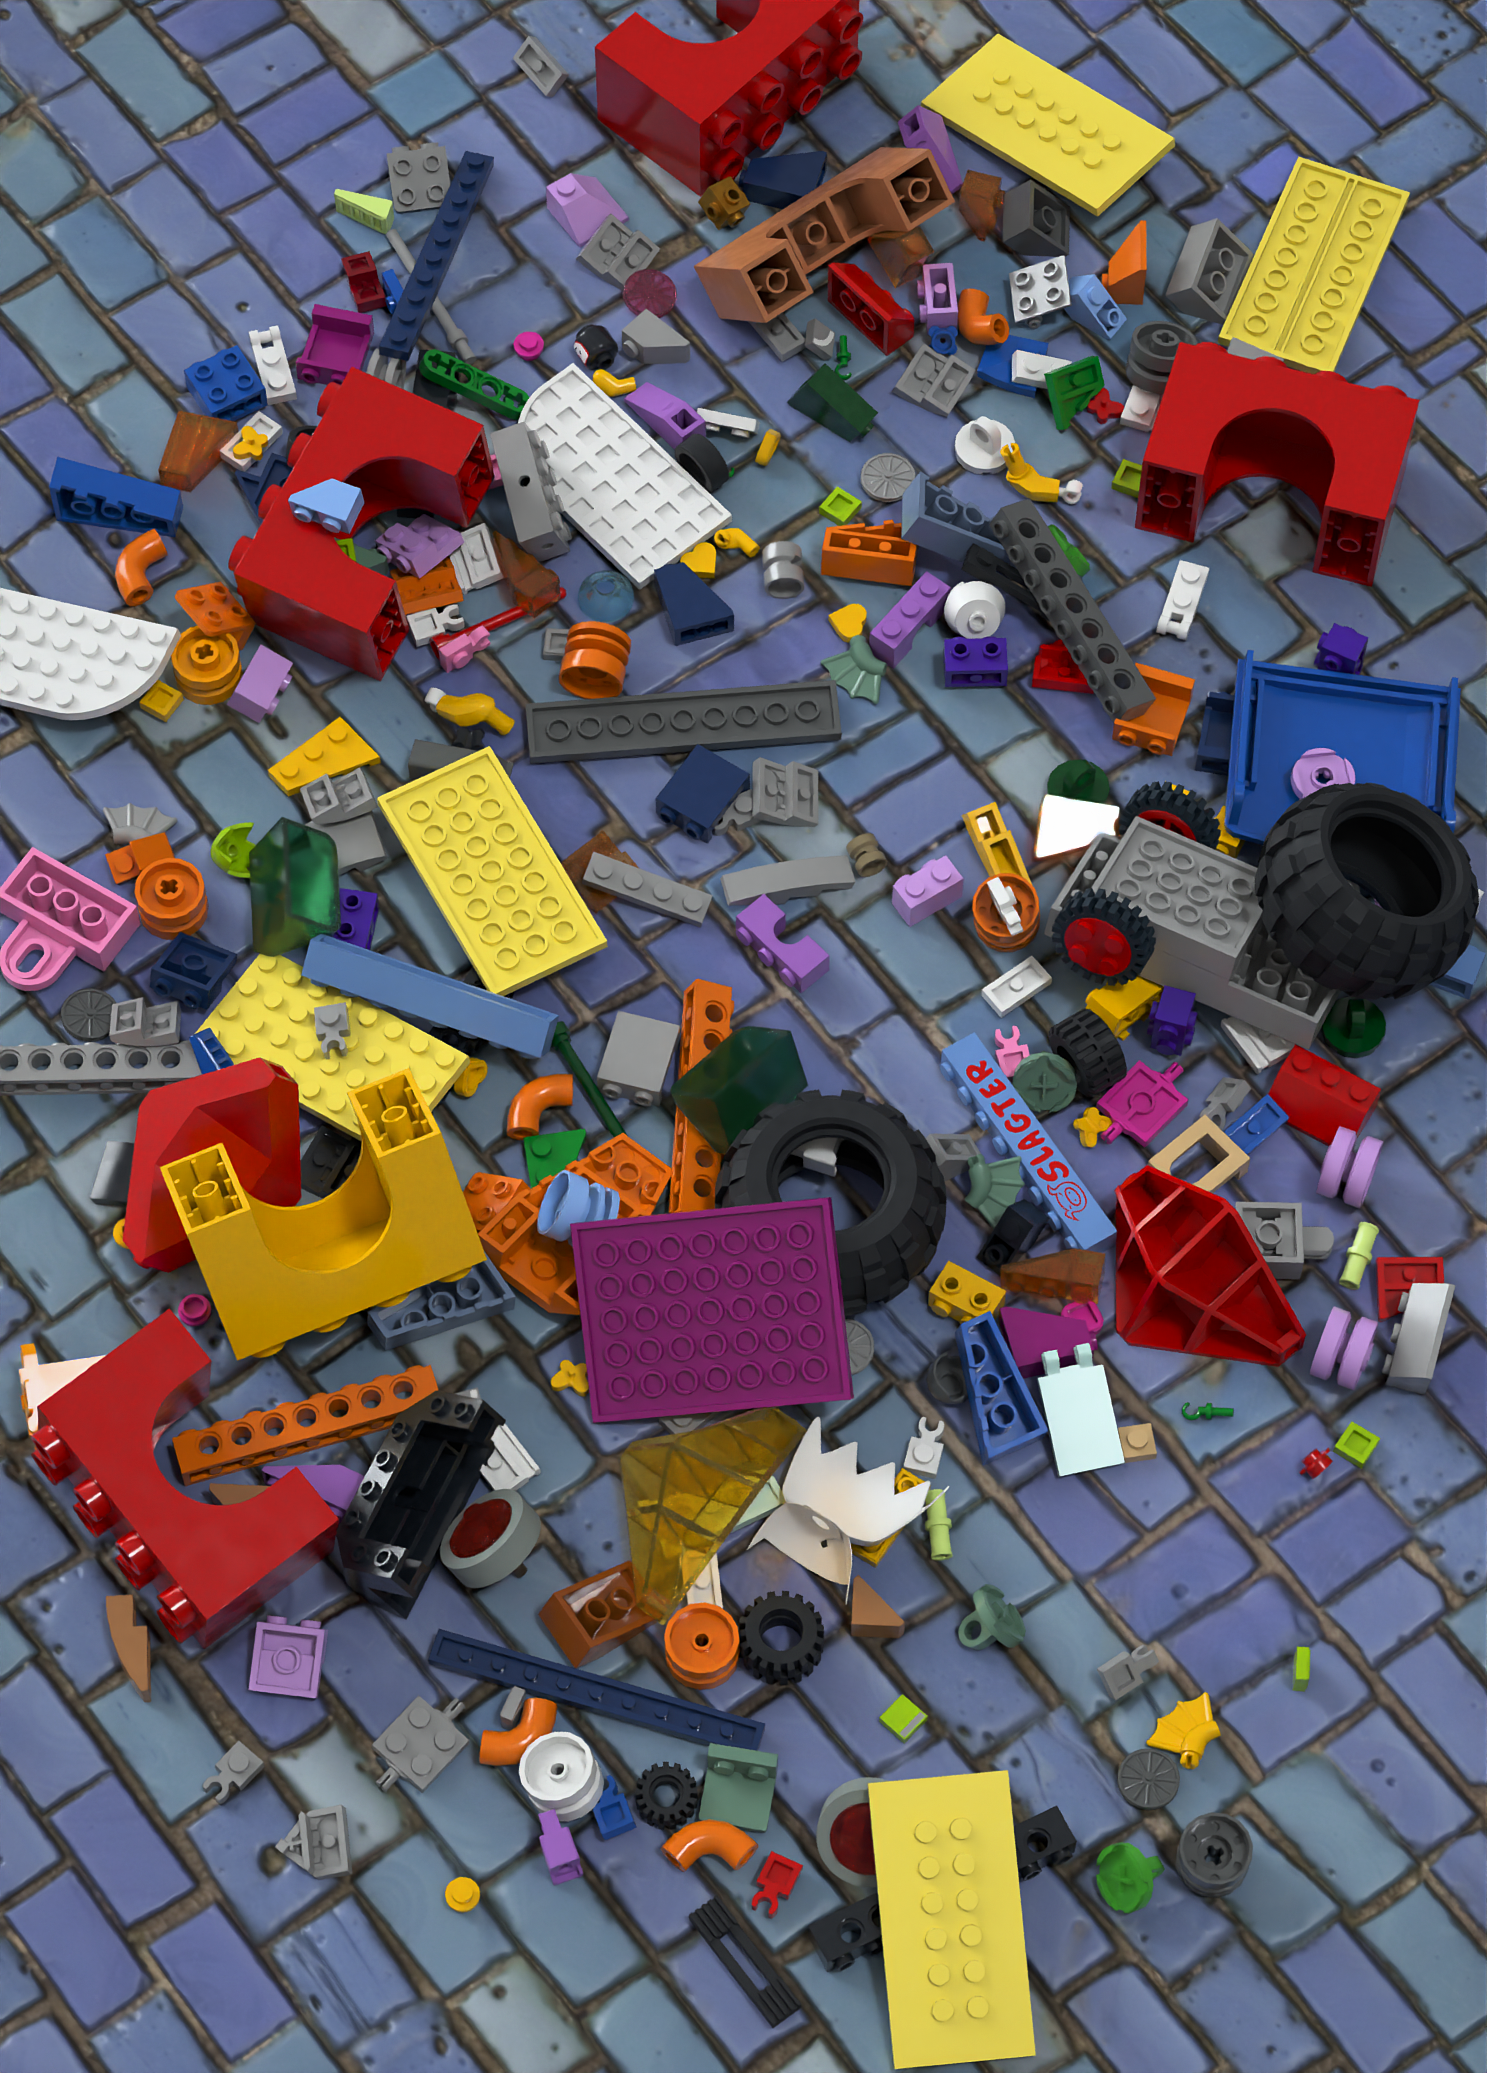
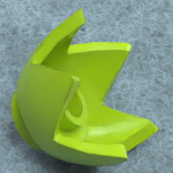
M253 822L227 826L214 839L211 846V858L225 873L236 877L253 878L252 872L247 867L255 864L267 854L264 849L247 840L254 825Z

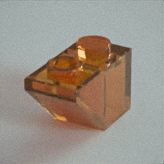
M967 170L960 190L959 211L977 238L985 242L988 231H994L998 216V214H995L996 208H1002L1005 191L1001 190L1002 178Z

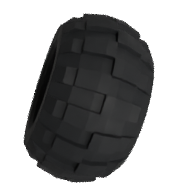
M1375 783L1329 785L1293 803L1281 815L1266 836L1255 875V895L1258 898V905L1263 910L1261 916L1264 920V925L1270 937L1283 950V955L1297 969L1300 968L1320 985L1330 990L1343 991L1350 997L1377 1000L1381 997L1385 999L1394 997V999L1412 995L1443 977L1467 949L1475 928V916L1479 906L1477 879L1469 863L1471 859L1464 845L1456 838L1449 825L1412 796L1390 790L1384 785ZM1347 880L1367 891L1382 908L1364 898Z
M819 1089L797 1093L794 1102L786 1105L782 1103L778 1105L775 1102L757 1114L753 1120L752 1128L748 1131L741 1130L725 1154V1162L717 1176L715 1209L782 1202L778 1187L793 1174L806 1169L803 1167V1158L791 1154L794 1150L815 1139L829 1137L846 1139L841 1142L836 1155L835 1165L847 1166L861 1171L872 1178L884 1191L878 1207L866 1220L851 1228L835 1231L844 1314L848 1316L863 1313L866 1311L868 1303L874 1301L887 1303L909 1287V1281L916 1275L919 1276L924 1272L937 1251L941 1234L944 1231L947 1197L944 1176L937 1166L936 1155L919 1129L915 1132L912 1128L909 1129L904 1114L886 1102L883 1105L880 1103L877 1106L867 1102L864 1093L842 1089L841 1096H821Z

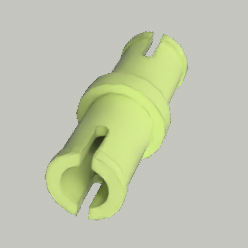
M1368 1222L1359 1223L1353 1245L1346 1252L1348 1259L1339 1283L1348 1289H1359L1365 1267L1371 1263L1373 1257L1371 1250L1379 1228Z
M929 1490L925 1499L926 1506L943 1490ZM944 1493L926 1509L927 1521H925V1530L929 1532L931 1558L932 1560L939 1561L953 1557L949 1529L952 1528L951 1519L947 1518Z

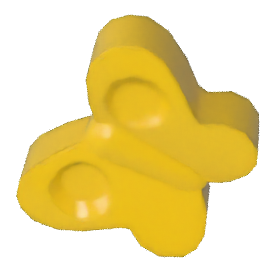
M244 426L241 430L243 441L233 448L234 457L240 460L250 457L256 461L261 460L263 457L262 448L268 446V437L265 434H257L251 426Z
M1095 1107L1086 1108L1083 1118H1077L1073 1122V1127L1080 1132V1141L1084 1147H1094L1097 1143V1134L1107 1130L1112 1125L1111 1119L1099 1115V1110Z
M563 1360L560 1363V1371L551 1379V1388L554 1391H562L567 1387H571L577 1395L581 1397L586 1396L589 1393V1385L586 1379V1364L580 1363L574 1366L571 1361Z

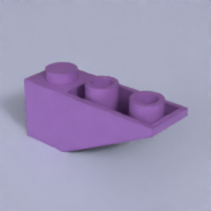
M916 106L898 121L906 148L931 150L951 194H953L963 186V182L941 115L924 107Z
M648 382L624 398V401L674 450L692 434H701L706 437V421L688 403Z
M342 1465L297 1466L338 1517L339 1523H341L365 1476ZM264 1466L262 1469L264 1483L266 1486H271L296 1466Z

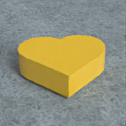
M769 429L765 433L755 459L756 463L763 466L768 465L781 438L779 432Z
M707 542L699 543L694 547L693 552H687L681 557L680 563L684 562L699 578L715 579L716 549L712 544Z
M850 604L829 614L828 621L844 642L849 643L853 636L862 635V627L866 623L867 612L860 604Z
M473 1057L469 1058L470 1064L454 1083V1090L458 1095L471 1097L476 1092L478 1084L487 1075L488 1067L484 1060Z

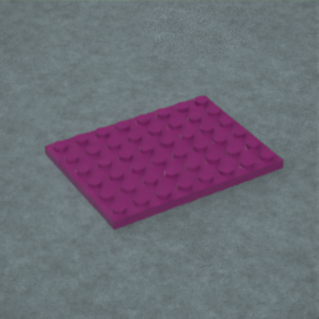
M831 1197L570 1224L593 1423L851 1400L854 1398Z

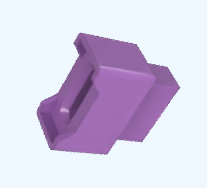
M555 1809L538 1814L543 1832L539 1840L554 1886L583 1876L580 1857L569 1827L561 1828Z

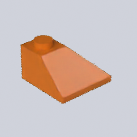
M1140 220L1110 259L1108 273L1102 274L1101 284L1116 304L1143 305L1147 270L1146 221Z

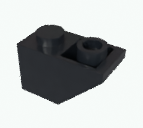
M1025 1199L1009 1205L976 1258L1003 1277L1034 1245L1050 1218Z

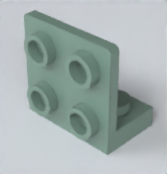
M710 1743L707 1756L708 1769L700 1806L699 1821L707 1819L724 1821L739 1829L765 1833L768 1827L778 1771V1754Z

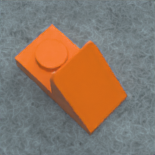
M166 832L130 841V845L105 854L114 881L118 885L137 878L141 871L154 861L164 858H175Z

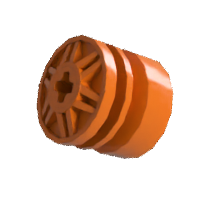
M587 621L573 625L567 634L565 656L562 658L559 672V683L566 691L583 699L618 697L623 690L626 675L625 667L628 664L631 651V639L618 627L603 622Z
M1000 873L988 877L978 886L973 896L972 911L974 927L979 939L987 947L998 952H1015L1030 944L1035 939L1040 928L1039 898L1035 888L1025 878L1011 873ZM999 877L1004 888L1007 886L1011 887L1017 904H1014L1013 907L1021 919L1020 924L1024 931L1014 936L1010 934L1006 923L1002 920L991 899L987 882Z

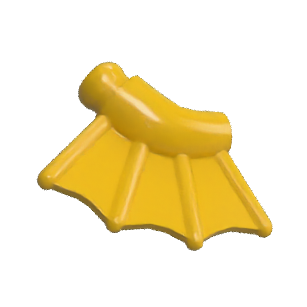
M1204 1692L1200 1697L1192 1701H1178L1174 1711L1157 1719V1729L1153 1736L1146 1741V1744L1150 1747L1179 1753L1182 1756L1180 1763L1184 1768H1197L1206 1745L1211 1740L1221 1736L1217 1723L1213 1721L1209 1694Z

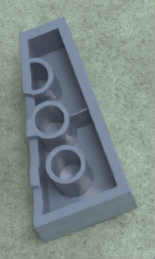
M920 471L903 493L901 539L960 562H964L967 550L974 543L1015 567L989 525L995 516L989 519L983 515L979 506L970 501L966 505L953 497V491L944 485L938 488L928 482L930 477ZM996 571L997 573L1001 574L1002 576H1004V577H1006L1007 579L1010 580V578H1008L1007 576H1005V575H1003L1002 573Z
M484 1251L487 1260L473 1265L470 1272L463 1278L453 1282H440L436 1280L411 1290L409 1296L397 1305L391 1307L376 1306L368 1311L367 1324L386 1351L513 1310L516 1296Z

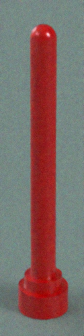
M558 587L453 635L449 633L445 635L443 633L437 634L429 639L431 648L436 658L440 660L439 648L464 633L469 636L473 630L482 625L490 632L564 599L567 592L563 587Z

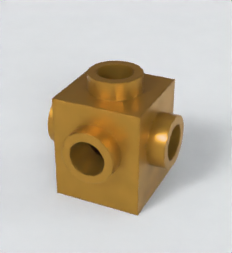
M731 176L709 186L698 201L708 219L713 222L718 230L728 225L735 227L745 219L744 213L751 205L745 193L740 190Z

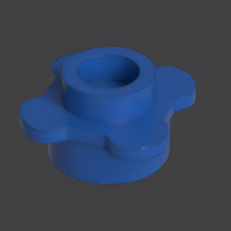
M933 325L929 328L928 334L931 336V343L928 346L939 354L954 355L957 352L955 337L958 335V330L955 326L950 325L947 328H939L937 325ZM945 338L946 341L944 343H941L940 339Z

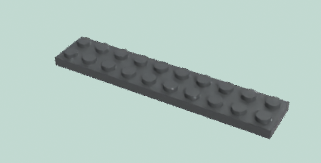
M836 680L525 704L530 764L693 751L697 744L707 750L841 740L842 737Z

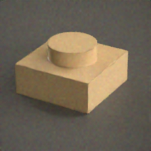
M1151 1423L1118 1427L1125 1463L1156 1459L1157 1451Z

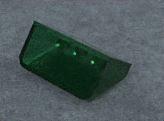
M281 817L249 852L253 951L269 957H275L307 946L310 940L319 934L332 937L341 927L338 858L335 841L325 832Z
M747 1026L731 1033L671 1087L670 1091L674 1103L714 1151L725 1155L741 1130L748 1131L753 1127V1120L758 1113L775 1102L778 1105L781 1103L786 1105L794 1101L797 1093H801L808 1086V1082L790 1030Z

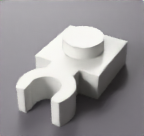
M450 605L439 614L436 608L407 615V623L416 646L419 647L430 643L429 639L437 634L443 633L445 635V630L447 629L451 631L463 629L465 627L463 617L451 619L452 616L459 615L458 605Z
M999 877L988 881L987 885L991 899L1002 920L1006 923L1010 934L1014 936L1023 932V927L1020 924L1021 919L1013 907L1014 904H1017L1011 887L1007 886L1004 888Z
M922 1417L918 1427V1433L921 1438L911 1436L903 1469L912 1474L936 1479L944 1444L936 1441L940 1440L943 1436L944 1422L939 1421L938 1428L935 1431H928L925 1428L926 1417Z

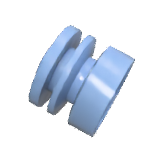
M563 1170L553 1179L542 1200L537 1219L538 1233L559 1242L568 1239L569 1245L573 1247L570 1224L616 1219L620 1203L619 1193L611 1188H604L603 1185L596 1182L589 1185L588 1179Z

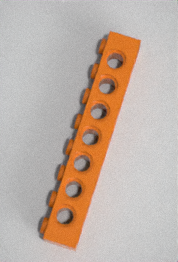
M696 979L684 991L669 1213L715 1209V1186L725 1154V1145L722 1144L723 1132L727 1125L724 1105L729 1095V1088L726 1086V1075L731 1065V1059L728 1057V1046L733 1036V1031L730 1029V1018L735 1004L731 1000L732 987L701 979Z
M420 1365L412 1366L406 1369L404 1373L397 1375H380L374 1378L372 1382L365 1384H349L342 1387L340 1391L329 1394L317 1393L310 1396L308 1400L297 1403L285 1402L278 1405L275 1409L266 1412L253 1411L247 1413L241 1419L234 1421L221 1420L215 1422L209 1428L198 1431L195 1429L183 1431L177 1437H173L172 1441L184 1485L189 1486L390 1429L398 1414L434 1391H439L431 1365L425 1367ZM407 1391L412 1394L407 1399H399L396 1397L400 1392ZM372 1400L380 1403L375 1408L364 1406L368 1401ZM336 1410L347 1411V1414L343 1417L332 1416ZM304 1419L315 1420L311 1426L304 1427L300 1425V1422ZM272 1428H280L283 1430L279 1435L271 1436L267 1434V1432ZM240 1437L250 1438V1441L244 1445L235 1444V1441ZM215 1446L218 1448L217 1451L212 1454H204L202 1452L206 1447Z

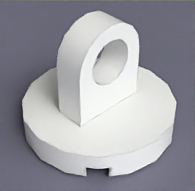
M981 416L977 420L963 426L956 435V458L966 470L974 474L983 475V472H991L990 474L999 473L1007 468L1000 450L1008 444L1012 452L1010 443H1015L1012 432L1005 425Z

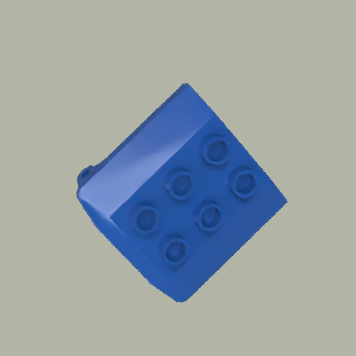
M1247 650L1245 660L1238 659L1224 827L1227 833L1232 837L1263 845L1266 836L1281 815L1293 803L1299 801L1291 786V773L1301 755L1315 748L1331 749L1341 759L1344 760L1346 758L1354 769L1355 784L1375 783L1384 785L1390 790L1408 794L1441 817L1454 833L1456 824L1454 800L1461 688H1458V678L1452 677L1449 687L1266 663L1253 661L1254 650ZM1318 774L1316 779L1322 784H1327L1328 781H1331L1330 778H1324L1323 774Z

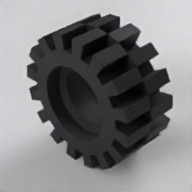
M663 1762L662 1767H658L656 1763L651 1765V1771L645 1769L642 1772V1779L638 1778L636 1783L637 1789H635L637 1810L639 1809L641 1818H646L647 1824L652 1827L654 1823L658 1824V1829L664 1830V1827L670 1825V1830L676 1829V1824L678 1823L681 1826L685 1825L687 1818L693 1817L694 1809L697 1808L698 1804L696 1781L694 1777H690V1771L687 1768L684 1771L681 1770L680 1764L675 1763L674 1767H671L669 1762ZM669 1784L676 1787L680 1792L679 1801L671 1807L659 1806L653 1799L654 1791L659 1786Z

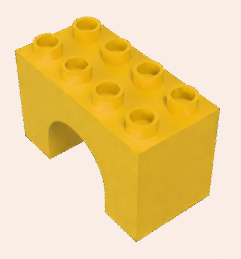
M409 1068L347 1092L361 1131L360 1156L349 1178L337 1190L319 1201L302 1206L281 1207L270 1205L254 1198L240 1185L223 1143L160 1167L237 1361L250 1355L257 1358L271 1356L280 1351L287 1340L312 1330L321 1333L333 1331L342 1326L349 1315L374 1305L378 1307L397 1305L409 1296L411 1290L436 1280L440 1282L459 1280L470 1272L473 1265L487 1260L442 1133Z

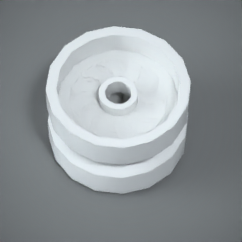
M552 1732L540 1736L527 1747L521 1757L519 1766L521 1783L540 1814L555 1809L559 1821L569 1822L586 1815L596 1806L602 1796L604 1779L601 1768L594 1759L591 1749L583 1739L570 1732Z

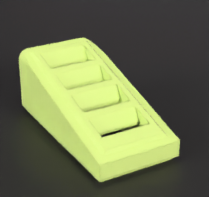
M335 189L334 198L337 212L383 234H386L391 229L394 221L393 202L391 200Z

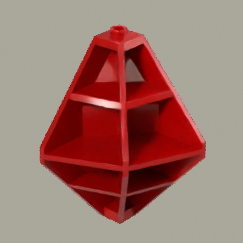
M259 1057L149 1091L139 1105L122 1240L133 1253V1260L139 1266L145 1269L152 1267L169 1273L196 1260L160 1167L223 1143L240 1185L251 1196L264 1203L281 1207H295L300 1201L302 1195L299 1089L297 1082L283 1066Z
M1148 1165L1139 1172L1131 1174L1122 1185L1116 1187L1114 1190L1116 1194L1115 1229L1117 1230L1115 1245L1116 1332L1129 1346L1275 1367L1282 1365L1303 1348L1306 1337L1304 1329L1240 1214L1225 1198Z

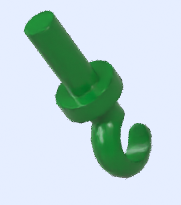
M841 335L839 337L840 352L836 354V359L840 363L836 366L835 373L843 380H846L852 374L841 375L839 370L848 366V361L851 360V353L847 352V336Z
M1189 1402L1185 1403L1182 1407L1183 1416L1191 1421L1198 1419L1201 1415H1206L1207 1420H1212V1416H1234V1408L1213 1407L1212 1403H1207L1206 1407H1198V1411L1194 1415L1186 1413V1409L1190 1405Z

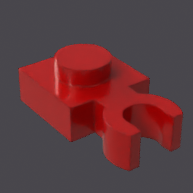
M771 1851L756 1881V1886L764 1890L754 1895L752 1910L756 1911L758 1905L763 1901L769 1902L771 1908L768 1911V1917L772 1919L778 1912V1896L789 1899L803 1870V1865Z

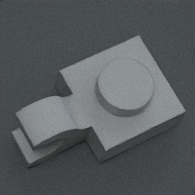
M1223 1077L1206 1099L1209 1106L1201 1111L1199 1119L1203 1115H1206L1209 1119L1213 1118V1122L1223 1130L1226 1123V1112H1234L1243 1103L1244 1097L1251 1090L1250 1086L1243 1079Z
M1141 1645L1131 1655L1123 1651L1097 1668V1671L1109 1697L1117 1700L1142 1684L1143 1680L1140 1673L1154 1667L1159 1660L1154 1650L1148 1651L1146 1645Z

